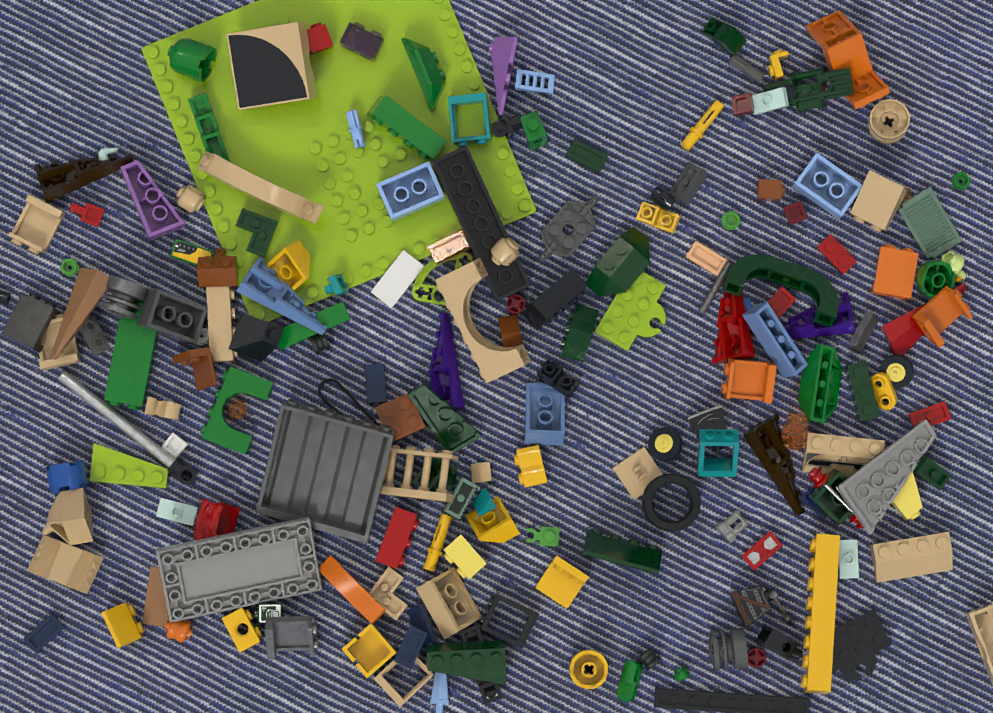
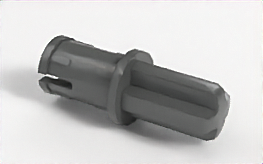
M733 55L729 60V64L741 71L743 76L747 75L758 84L765 75V73L751 65V62L748 63L737 55Z

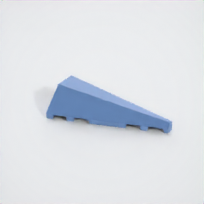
M260 256L236 292L323 335L328 326H323L316 319V314L313 311L310 312L304 306L305 302L286 282L282 283L275 275L276 271L273 268L269 269L264 263V259Z

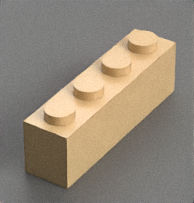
M231 286L206 287L210 352L213 354V363L235 362V357H238V353L229 349L236 330V326L233 327V319H236L235 307L232 308V300H235L234 288L231 289Z

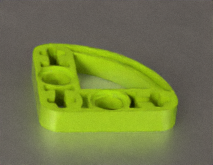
M451 252L431 260L423 267L414 282L412 290L414 299L419 302L446 306L445 299L437 301L434 298V294L438 291L437 286L426 285L423 282L430 272L441 264L456 261V270L462 267V263L459 262L460 259L466 256L467 260L472 262V256L466 252ZM423 288L424 292L429 293V289H433L431 293L432 300H428L429 295H422V298H419L415 292Z

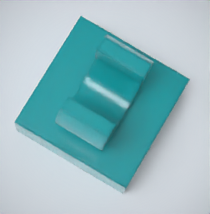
M342 274L329 277L330 284L324 287L326 294L335 293V295H343L349 292Z

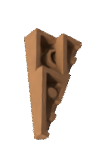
M80 268L50 357L54 360L59 357L89 319L90 314L103 299L102 295L108 293L109 289L106 288L109 277L100 271Z

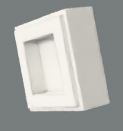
M172 432L161 447L177 459L188 446V443Z

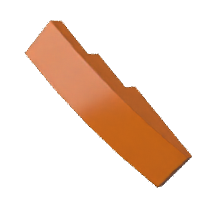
M330 555L319 567L322 575L371 624H374L386 611L365 587L345 570L333 556Z

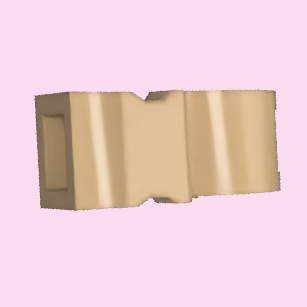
M148 397L144 414L179 420L182 405Z

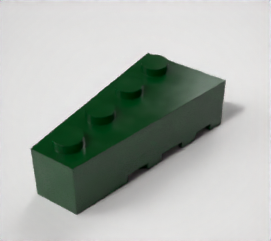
M503 640L426 644L428 671L506 685V660Z

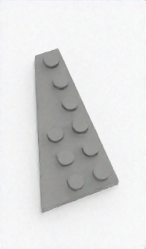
M926 419L922 420L836 486L838 492L869 535L873 533L875 526L885 515L884 513L888 506L892 504L908 480V476L917 466V462L937 436Z

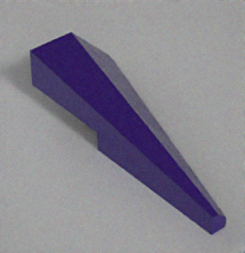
M843 293V297L838 299L839 308L832 327L813 322L816 313L815 306L788 318V322L782 325L791 339L855 333V320L849 293Z

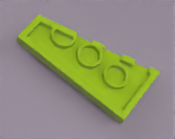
M93 443L90 472L91 482L167 488L169 475L167 468Z

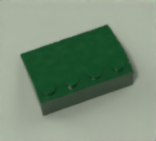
M594 529L591 530V533L586 532L582 555L659 574L662 551L658 550V546L648 544L647 547L640 546L639 541L629 539L628 542L621 541L620 536L610 534V537L602 536L603 532Z

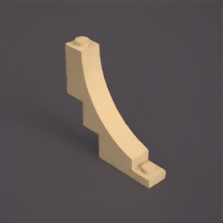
M206 151L200 159L199 170L233 189L242 191L258 201L275 207L285 214L316 224L324 208L319 203L307 200L298 194L270 183L216 154Z

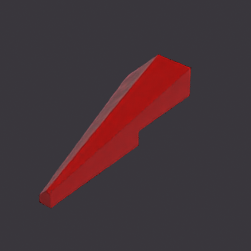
M724 292V297L720 300L717 320L719 331L718 338L714 341V346H716L715 357L712 358V363L714 364L728 363V358L748 360L755 357L749 325L742 316L746 313L742 292L740 297Z
M963 283L954 289H957L962 294L966 290V286ZM927 303L880 327L893 354L904 355L924 334L913 316Z

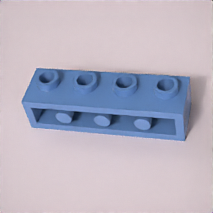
M768 302L755 304L742 315L772 362L777 366L783 378L796 376L808 365Z

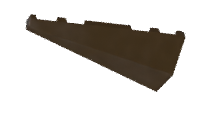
M128 154V157L124 158L110 156V159L104 161L99 160L97 157L70 160L69 163L58 165L57 162H51V166L43 167L40 164H35L34 167L45 202L47 203L117 172L121 166L132 163L134 160L132 154Z
M775 414L752 426L743 434V437L794 513L800 515L805 512V508H802L798 496L801 493L795 487L793 479L796 478L790 453L785 448L782 437L785 435L779 429L777 420L780 417L778 414Z

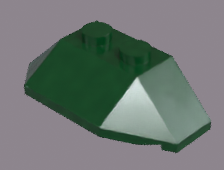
M634 226L622 234L595 265L586 281L587 287L599 297L626 293L650 264L648 238Z

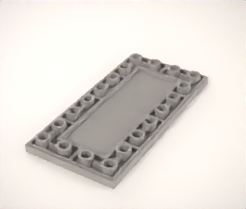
M309 517L156 549L170 623L322 590Z

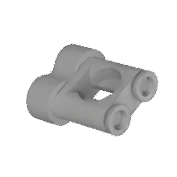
M735 510L725 521H721L715 527L731 544L749 523L746 519L741 518L739 511ZM739 519L741 522L732 529L730 526Z

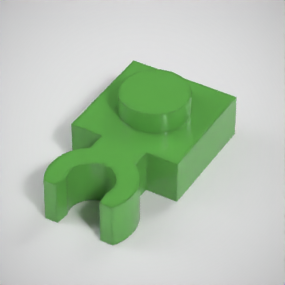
M540 526V532H536L533 528L526 530V532L534 534L533 539H526L528 543L539 540V546H559V527Z

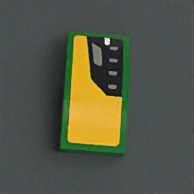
M175 239L169 257L197 266L198 257H212L214 251Z

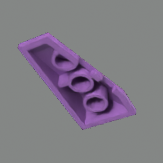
M495 37V41L490 42L489 53H492L499 118L504 114L518 37Z

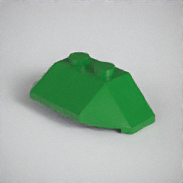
M404 37L401 39L432 112L435 110L445 87L443 82L446 80L445 74L442 69L438 70L436 63L439 60L435 51L431 53L429 47Z
M818 344L806 359L808 365L802 370L798 402L809 421L825 423L827 418L837 408L842 367L836 354V347Z

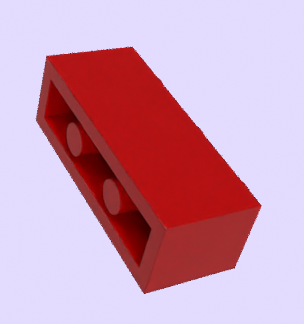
M395 507L377 554L376 562L398 569V566H403L406 558L403 553L405 548H410L413 540L410 537L412 530L416 531L420 521L417 519V514Z

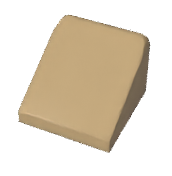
M490 462L471 464L473 483L492 481Z

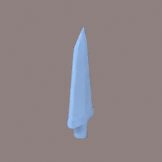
M435 672L430 704H436L435 713H443V705H449L447 674Z

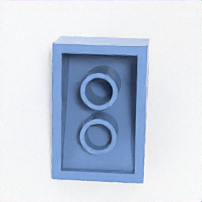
M526 383L524 444L563 446L565 436V395L545 383Z

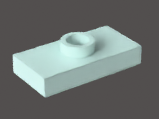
M786 87L752 95L753 115L789 106Z
M161 498L156 517L194 526L198 507Z
M840 540L839 579L859 578L857 540Z

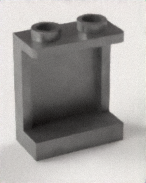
M313 616L266 617L265 636L268 659H275L276 651H310V657H314L315 650H318V638L314 639V636H317V624H313Z

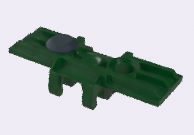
M819 66V69L799 73L791 72L790 79L763 85L764 92L786 87L789 103L787 107L796 106L797 111L800 113H805L807 109L815 107L826 109L827 104L824 103V100L854 94L850 68L826 72L825 66ZM818 77V81L804 85H799L798 80ZM829 81L830 89L825 91V85Z

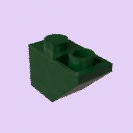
M713 17L701 31L704 36L724 51L735 56L747 42L735 27Z

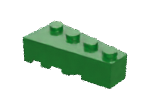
M387 95L380 96L367 113V116L372 121L386 128L387 132L395 138L398 137L403 140L402 143L408 148L417 150L418 155L426 161L428 159L434 160L447 142Z

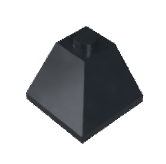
M241 313L229 349L262 362L278 346L284 328Z

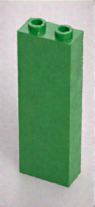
M135 300L134 304L138 305L142 310L144 301ZM131 309V312L140 316L141 310ZM139 316L137 320L121 317L119 320L104 400L109 401L108 405L120 407L121 403L128 405L127 408L133 410L145 407L159 333L137 326Z

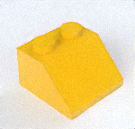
M125 602L101 613L117 648L124 647L144 637L142 633L145 630L141 622L137 623L134 616L137 613L132 604L129 605L128 602Z

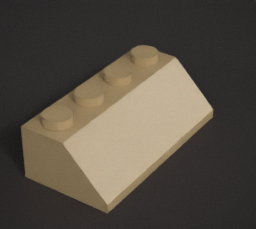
M949 532L870 545L876 583L953 570V551Z

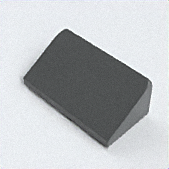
M688 162L668 194L688 206L706 179L707 173Z

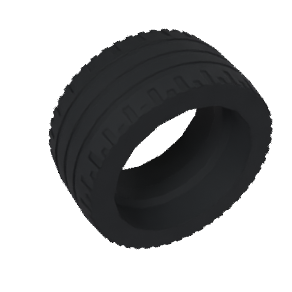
M671 473L660 475L654 478L644 490L642 496L643 512L648 521L658 529L669 532L683 530L696 520L700 512L701 498L695 484L685 476ZM674 483L687 491L690 498V507L683 518L678 521L669 522L661 519L656 514L652 501L658 488L665 484Z

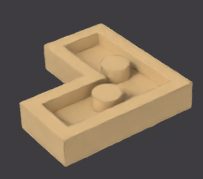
M388 566L369 593L386 610L385 613L397 620L408 606L393 594L404 577Z

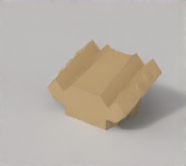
M43 534L27 571L88 594L104 557Z

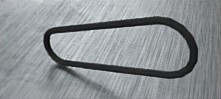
M329 378L321 382L318 388L319 397L333 410H335L339 415L344 416L343 413H341L337 408H335L331 403H329L321 394V387L326 382L332 381L337 383L340 386V388L357 404V406L376 425V421L374 420V418L360 405V403L343 387V385L339 381Z

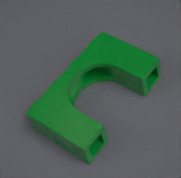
M230 366L229 370L226 369L222 377L224 381L223 386L217 389L215 398H217L216 404L210 407L208 413L210 419L208 424L205 423L203 425L201 434H203L202 438L247 455L254 437L232 429L225 421L224 408L226 403L238 394H248L268 402L275 384Z

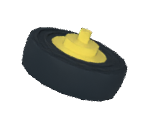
M893 354L887 356L882 361L879 372L886 373L891 380L893 388L900 389L911 382L914 376V367L907 357L901 354Z
M669 427L656 429L648 440L650 454L662 462H669L677 458L683 446L679 433Z

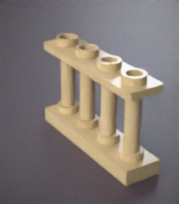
M393 445L386 480L381 494L453 503L454 495L447 494L446 485L450 460H458L459 456L453 455V451L441 450V453H435V449L429 448L417 451V447L406 446V450L400 449L399 445ZM397 454H404L407 457L403 485L401 484L400 488L394 487L395 484H393ZM414 456L424 457L421 486L418 487V490H413L412 486H410ZM432 458H441L439 486L436 492H431L428 485Z

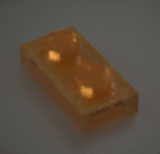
M459 230L427 248L435 264L438 265L470 249V245L462 230Z

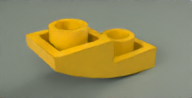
M642 202L636 220L674 234L681 216L662 210L658 206Z

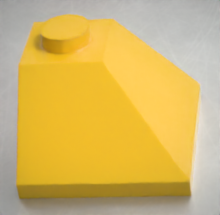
M299 240L285 247L266 266L269 269L273 268L276 271L275 275L282 283L286 282L295 291L309 278L311 256Z
M498 496L492 499L496 508L479 516L477 511L473 510L465 515L479 541L504 543L520 534Z

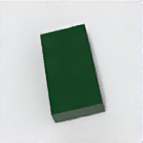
M574 139L566 157L600 174L608 155Z

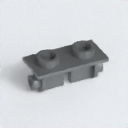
M94 314L91 315L80 331L92 355L99 356L104 351L109 350L110 346Z

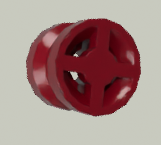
M511 295L506 301V308L513 315L521 314L525 309V300L520 295Z
M759 648L748 650V664L756 668L763 666L766 662L764 651Z

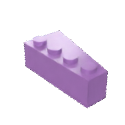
M139 160L120 167L149 241L185 227L182 218H180L173 206L165 198Z

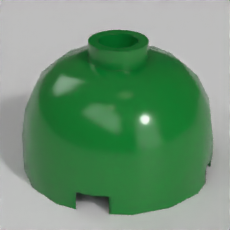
M929 260L923 263L916 273L917 287L924 295L933 298L945 286L953 289L956 277L955 272L952 271L950 264L946 262Z

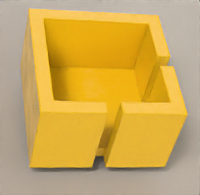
M369 624L358 634L359 640L355 637L342 648L352 662L356 659L359 661L356 666L366 678L397 653L373 624Z

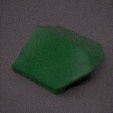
M432 458L428 485L431 492H436L439 486L441 458ZM451 462L449 463L446 485L448 492L456 483L457 467ZM423 468L413 480L419 487L421 486Z

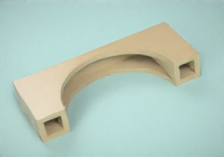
M478 258L435 281L438 291L442 293L445 299L447 309L451 311L454 317L455 325L462 333L464 343L468 345L471 351L473 361L477 363L480 369L481 377L488 383L531 362V359L523 344L515 347L498 346L485 339L476 329L471 318L470 299L476 285L484 277L488 276L481 259Z

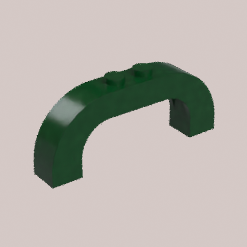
M761 254L743 257L736 261L729 269L722 291L740 297L744 284L754 278L766 279L809 295L816 305L813 322L832 327L839 308L838 296L832 284L821 274L801 265Z

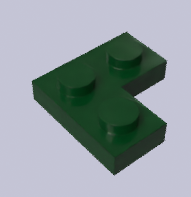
M242 208L235 226L253 233L246 251L265 258L279 222Z

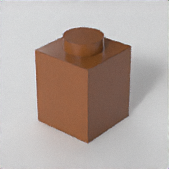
M759 179L757 181V201L780 202L782 197L785 196V185H782V180Z

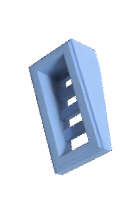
M517 69L515 90L553 94L555 75ZM522 76H526L525 85H521ZM530 77H534L533 86H529ZM537 78H541L540 88L536 87ZM545 79H549L548 89L544 88Z

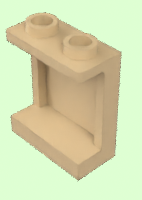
M28 194L25 200L27 204L13 231L9 232L8 236L12 238L11 242L19 246L25 244L29 246V251L37 255L39 252L45 254L65 213Z
M64 314L54 316L55 319L51 320L39 343L44 346L41 353H39L41 370L81 362L76 336L56 360L50 357Z

